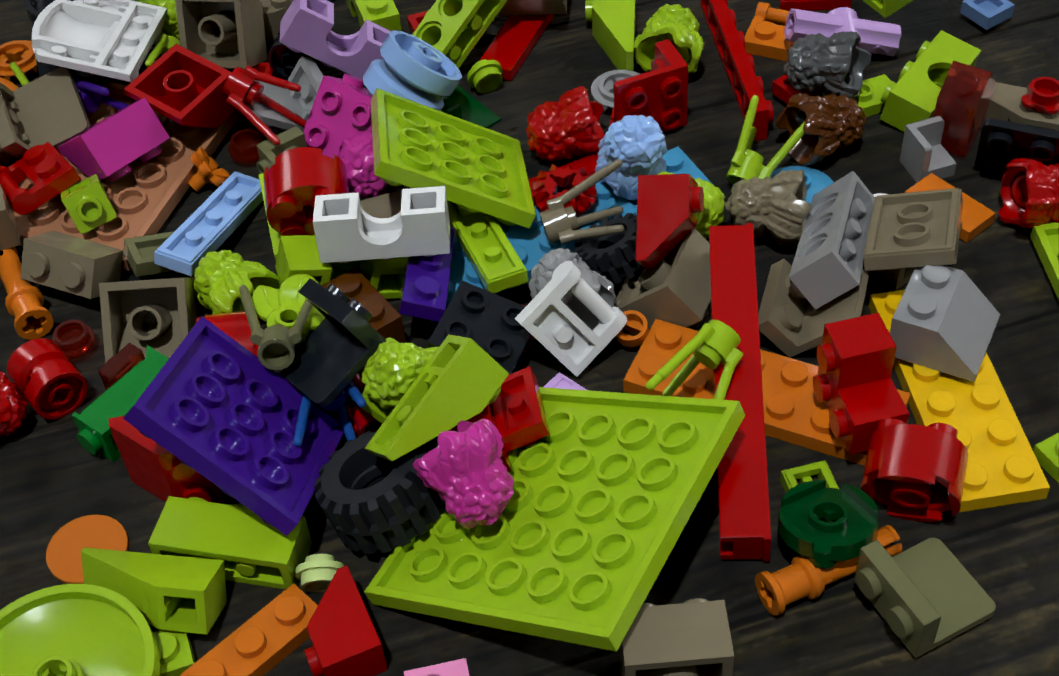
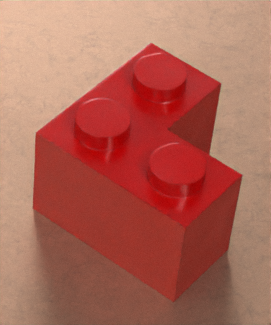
M879 313L824 324L822 344L817 346L819 368L818 375L813 376L814 393L818 402H825L829 411L832 432L836 438H842L849 455L868 451L870 437L877 430L878 423L882 419L893 418L907 424L909 412L891 379L897 346Z

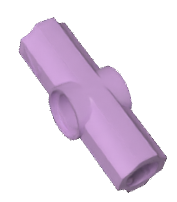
M848 7L836 8L827 14L791 8L787 15L784 29L785 40L795 42L798 38L818 33L829 38L834 33L852 31L857 32L861 37L856 46L867 50L869 53L894 56L899 48L901 37L900 25L858 19L857 13Z

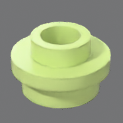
M313 554L307 556L305 562L296 567V578L301 580V589L303 591L324 593L337 569L344 567V564L335 561L334 556L330 554Z

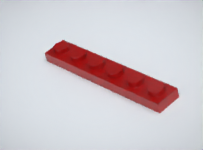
M700 0L702 13L744 120L752 96L757 95L759 97L752 127L756 128L754 141L766 140L768 123H773L774 121L773 105L771 100H765L763 80L761 76H756L754 73V59L751 53H746L743 32L737 31L735 12L733 9L729 10L728 0Z

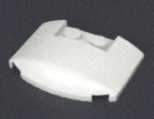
M55 0L43 9L34 22L31 43L35 58L38 62L132 82L138 77L139 69L152 45L158 43L166 18L167 8L133 0Z

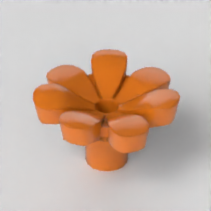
M199 147L190 156V160L197 167L198 171L189 181L190 186L195 191L199 192L208 183L219 187L230 176L227 170L223 168L217 169L218 163L212 157H208L207 152L202 147Z

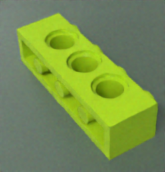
M436 0L412 35L442 52L459 69L507 0Z

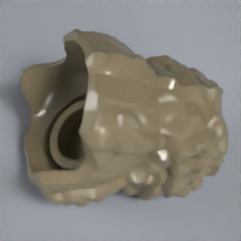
M803 170L781 171L773 178L765 177L762 180L757 177L749 180L742 179L732 186V195L725 203V208L729 212L734 225L753 223L754 237H771L779 246H798L806 218L811 210V204L804 201L807 196V187Z

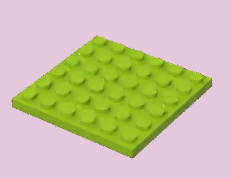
M539 387L550 435L540 438L530 445L521 446L508 452L512 469L508 473L514 479V486L512 488L514 493L502 514L497 518V521L491 526L478 524L471 529L464 528L456 522L454 515L446 511L445 503V507L438 510L440 513L439 518L435 523H430L427 526L428 530L422 536L417 535L410 540L411 543L403 547L401 545L394 547L364 593L373 605L617 652L745 417L739 401Z

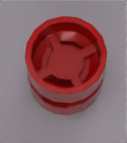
M38 338L30 340L18 347L8 360L7 373L10 380L25 395L26 400L36 413L45 419H58L74 412L87 396L88 384L85 377L51 339Z

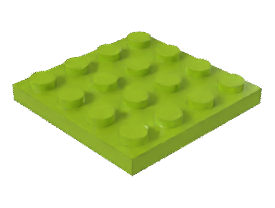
M376 88L371 99L374 175L379 176L381 180L393 186L404 185L410 188L445 186L447 200L456 203L465 211L471 213L482 212L494 216L498 221L508 226H515L517 224L528 229L530 228L536 217V212L518 139Z

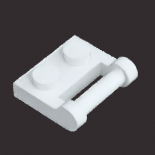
M568 260L561 263L554 270L552 279L517 315L515 320L578 377L622 330L627 322V317L618 307H611L581 277L580 269L572 261ZM568 291L599 319L598 325L593 331L561 301Z

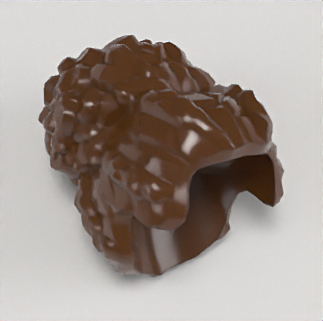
M799 93L790 97L786 108H784L776 120V126L779 129H788L791 137L804 122L803 130L805 134L789 153L800 166L812 167L821 163L824 158L834 153V151H843L846 147L860 140L863 133L862 127L866 124V115L862 107L858 106L857 101L850 99L844 94L840 96L829 94L822 97H814L806 93Z

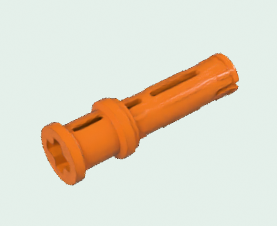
M16 247L2 250L3 255H0V277L8 294L5 298V306L8 313L15 317V330L20 337L28 340L44 337L50 332L54 322L50 311L43 307L44 297L37 287L30 284V281L20 278L22 263Z
M890 525L881 527L878 530L877 540L892 557L902 552L901 543L893 546L890 544L900 539L896 530ZM799 555L793 558L791 565L773 573L768 571L757 573L755 576L757 593L768 612L772 615H779L785 611V606L805 597L810 600L818 598L825 590L826 585L855 573L859 556L850 560L838 561L835 566L830 568H818L806 556Z

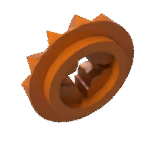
M16 40L0 45V77L11 82L17 78L10 68L12 62L17 63L25 76L37 74L38 67L31 41Z

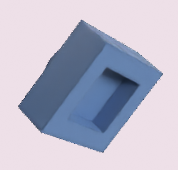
M963 0L960 13L985 30H988L1011 18L1015 4L1009 0Z

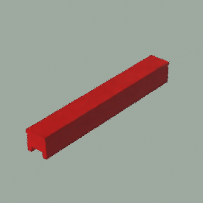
M746 223V225L709 226L712 319L721 321L736 331L741 338V342L736 349L744 354L735 367L724 399L739 401L745 417L717 466L721 560L762 559V561H770L771 526L753 223ZM719 364L714 369V395L725 364Z

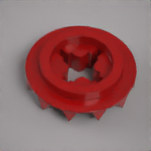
M570 163L565 168H558L552 164L548 172L539 171L536 182L532 183L533 200L540 210H548L546 201L560 197L569 191L565 189L557 193V186L564 188L572 184L573 188L590 176H587L584 167L575 170L571 167ZM593 185L566 203L564 208L572 206L576 216L588 211L595 203L597 197L596 185Z

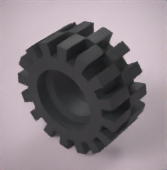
M621 213L615 214L612 220L606 217L601 219L602 224L597 226L594 223L589 227L623 225L624 231L622 233L576 240L574 244L576 247L574 248V253H578L579 257H582V261L586 262L590 270L596 271L601 276H606L609 281L613 280L614 284L621 283L622 277L625 276L631 279L635 276V270L642 272L645 269L636 261L637 215L633 216L632 213H626L624 217H622Z

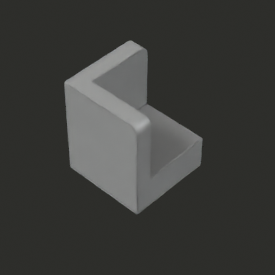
M941 116L905 126L900 162L916 183L930 173L935 174L941 179L955 174L957 163L941 145L945 124Z

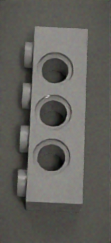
M854 171L813 195L811 210L806 218L789 274L794 291L801 298H806L815 310L853 289L860 283L864 265L863 254L875 197Z

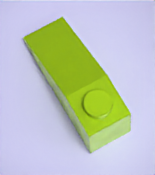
M586 0L585 20L592 21V35L618 70L634 71L635 49L633 45L635 41L636 0Z
M448 334L365 449L369 453L389 461L398 459L434 439L439 433L454 428L461 420L466 421L481 413L486 406L493 403L499 396L501 385L509 373L471 338Z

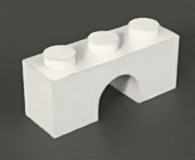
M445 186L402 189L401 210L398 214L389 218H376L366 213L361 206L359 192L315 196L313 227L321 263H347L357 260H388L397 257H429L438 254H450V221Z

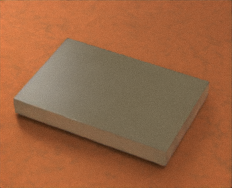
M962 189L931 190L878 195L875 197L863 254L865 271L957 264L963 207Z

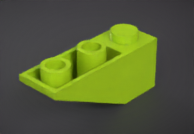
M85 547L81 550L84 584L105 587L126 597L140 610L148 624L158 630L208 634L227 603L224 560Z

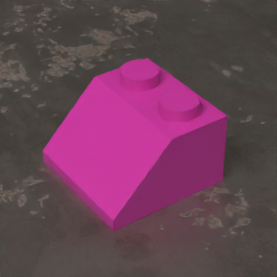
M144 97L92 126L87 132L72 138L57 148L62 155L88 177L97 173L100 180L108 177L110 182H114L131 171L128 164L135 159L140 158L142 163L161 153L162 149L159 145L168 140L170 136Z

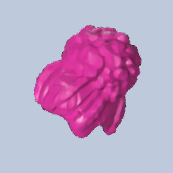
M372 130L359 132L351 138H344L338 157L346 167L349 193L359 192L360 198L368 199L396 191L398 186L387 184L379 176L374 175Z
M482 418L474 423L461 420L457 423L458 432L443 431L439 433V446L421 458L415 459L412 465L417 471V476L423 481L424 486L439 492L440 499L446 502V511L454 515L458 524L467 529L474 528L478 524L491 526L502 514L514 493L512 489L514 479L500 459L504 447L502 435L496 426L487 419Z

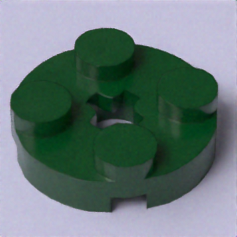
M826 480L808 481L788 490L781 500L777 526L780 537L792 550L806 556L815 567L830 568L835 566L838 561L856 558L859 556L860 548L877 540V505L867 493L853 485L842 483V490L825 488ZM819 518H821V519H823V520H826V521H836V522H824V521L819 520Z

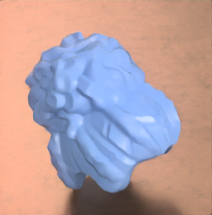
M642 114L639 116H624L622 120L612 123L604 138L600 140L595 173L617 159L623 162L620 168L601 180V182H607L616 196L627 200H635L638 197V175H657L660 172H666V161L663 159V155L668 151L665 136L653 117H646Z

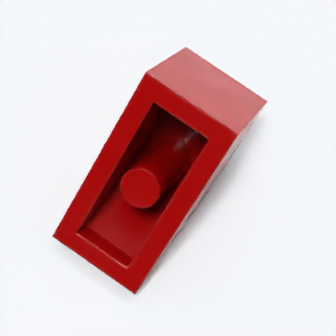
M690 174L638 175L636 261L644 268H654L697 226V213H702L704 209L703 188L698 187V183Z
M348 566L337 569L306 627L312 647L303 651L313 676H375L388 670L382 644Z

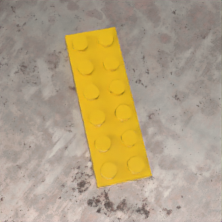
M905 290L870 295L869 309L871 314H880L889 333L892 318ZM987 352L975 382L898 358L894 359L893 367L902 389L905 392L911 393L909 406L917 425L929 426L932 423L951 425L958 431L957 439L968 450V461L959 513L1047 498L1050 486Z

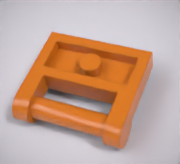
M759 2L755 16L744 36L746 53L787 62L788 51L794 44V41L785 40L784 35L785 26L783 25H786L789 11L771 8L770 3Z

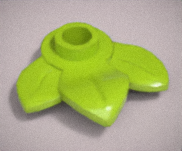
M308 274L292 275L281 284L280 289L264 285L256 287L252 295L253 305L257 317L266 322L267 328L276 324L283 325L288 329L294 326L305 301V298L298 291L310 278L317 282L312 276ZM312 306L303 328L302 340L295 346L302 344L310 331L315 330L325 319L314 306Z

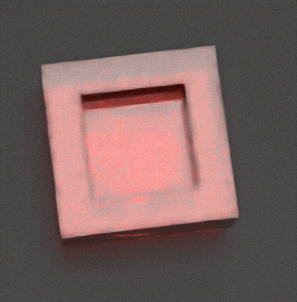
M128 343L98 370L106 390L145 359L140 348Z

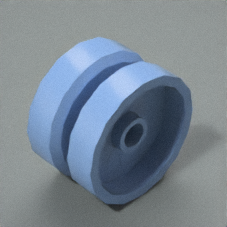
M393 30L388 34L380 47L383 59L373 60L362 77L364 85L372 95H374L376 88L441 111L444 107L441 96H450L460 82L462 75L457 66L448 57L427 42L403 31Z

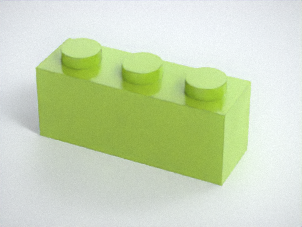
M169 496L148 545L152 554L224 560L225 579L227 581L286 590L293 583L296 586L298 585L299 580L296 578L295 569L299 564L305 562V558L308 556L312 546V540L305 516L301 517L297 526L286 536L274 526L265 523L257 514L243 504L227 505L208 502L198 497L186 499Z

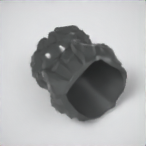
M841 31L834 33L829 38L821 33L809 34L804 38H798L792 48L789 49L787 63L784 65V74L787 75L791 86L800 92L817 96L822 94L840 96L844 94L854 100L860 95V90L863 86V70L870 64L871 54L867 50L856 46L861 40L857 32Z

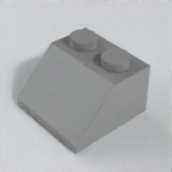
M945 265L915 267L892 318L890 335L897 346L895 358L975 382L999 321L1000 313L963 270Z

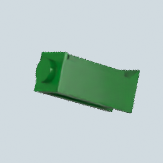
M147 345L146 358L143 361L139 362L85 408L80 415L76 412L72 414L79 430L76 438L85 450L92 455L99 452L113 463L121 457L109 428V418L126 416L168 361V357Z

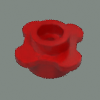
M1038 77L1032 80L1027 87L1028 93L1021 97V104L1039 113H1058L1059 81L1051 77Z

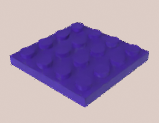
M201 316L123 418L137 428L142 435L154 440L176 456L184 465L193 468L218 486L223 493L235 498L257 514L265 523L274 526L286 536L299 523L315 491V480L320 477L318 472L323 464L330 461L328 457L335 451L344 433L339 417L329 410L320 408L312 401L303 443L301 446H295L293 440L303 396L302 392L280 373H275L273 370L263 366L257 356L203 316Z

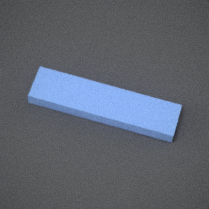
M236 171L233 172L154 252V264L192 277L195 269L199 266L198 262L200 259L205 257L208 252L216 251L263 201L260 180Z

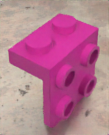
M344 73L342 79L323 76L303 130L307 147L322 149V155L334 159L333 154L338 156L342 149L344 138H351L359 132L372 130L371 99L373 95L368 89L364 88L362 79Z

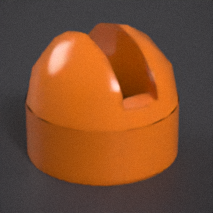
M635 310L624 311L627 322L615 337L625 348L634 349L641 347L649 333L647 319L641 312ZM623 329H625L627 332H629L630 334H632V335H634V336H631V335H628V334H626V333H623V332H622Z

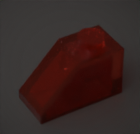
M954 60L938 95L933 117L941 116L945 121L941 145L947 152L966 157L994 92L996 83L992 72Z

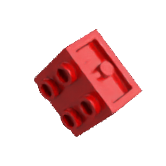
M669 39L655 43V60L651 61V71L616 81L613 84L614 123L622 120L627 115L639 116L642 114L646 117H653L659 124L662 132L687 125L688 64Z

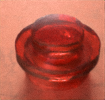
M240 130L233 134L228 146L229 155L232 160L238 163H254L260 159L256 145L265 140L255 130Z
M72 319L62 322L55 328L52 341L60 347L68 359H76L92 350L96 337L91 327L80 320Z

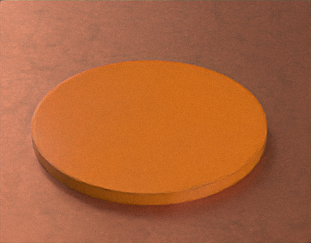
M86 515L76 518L62 526L51 538L46 550L47 566L52 575L63 583L84 584L81 550L85 547L128 551L129 540L127 533L117 520L105 515Z

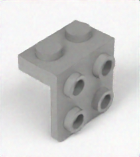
M301 56L287 80L300 85L301 90L299 92L283 89L261 81L259 83L264 86V95L307 120L323 74L314 59ZM259 101L253 106L248 103L246 104L268 127L274 126L289 130L297 126L302 132L304 130V127L294 123Z

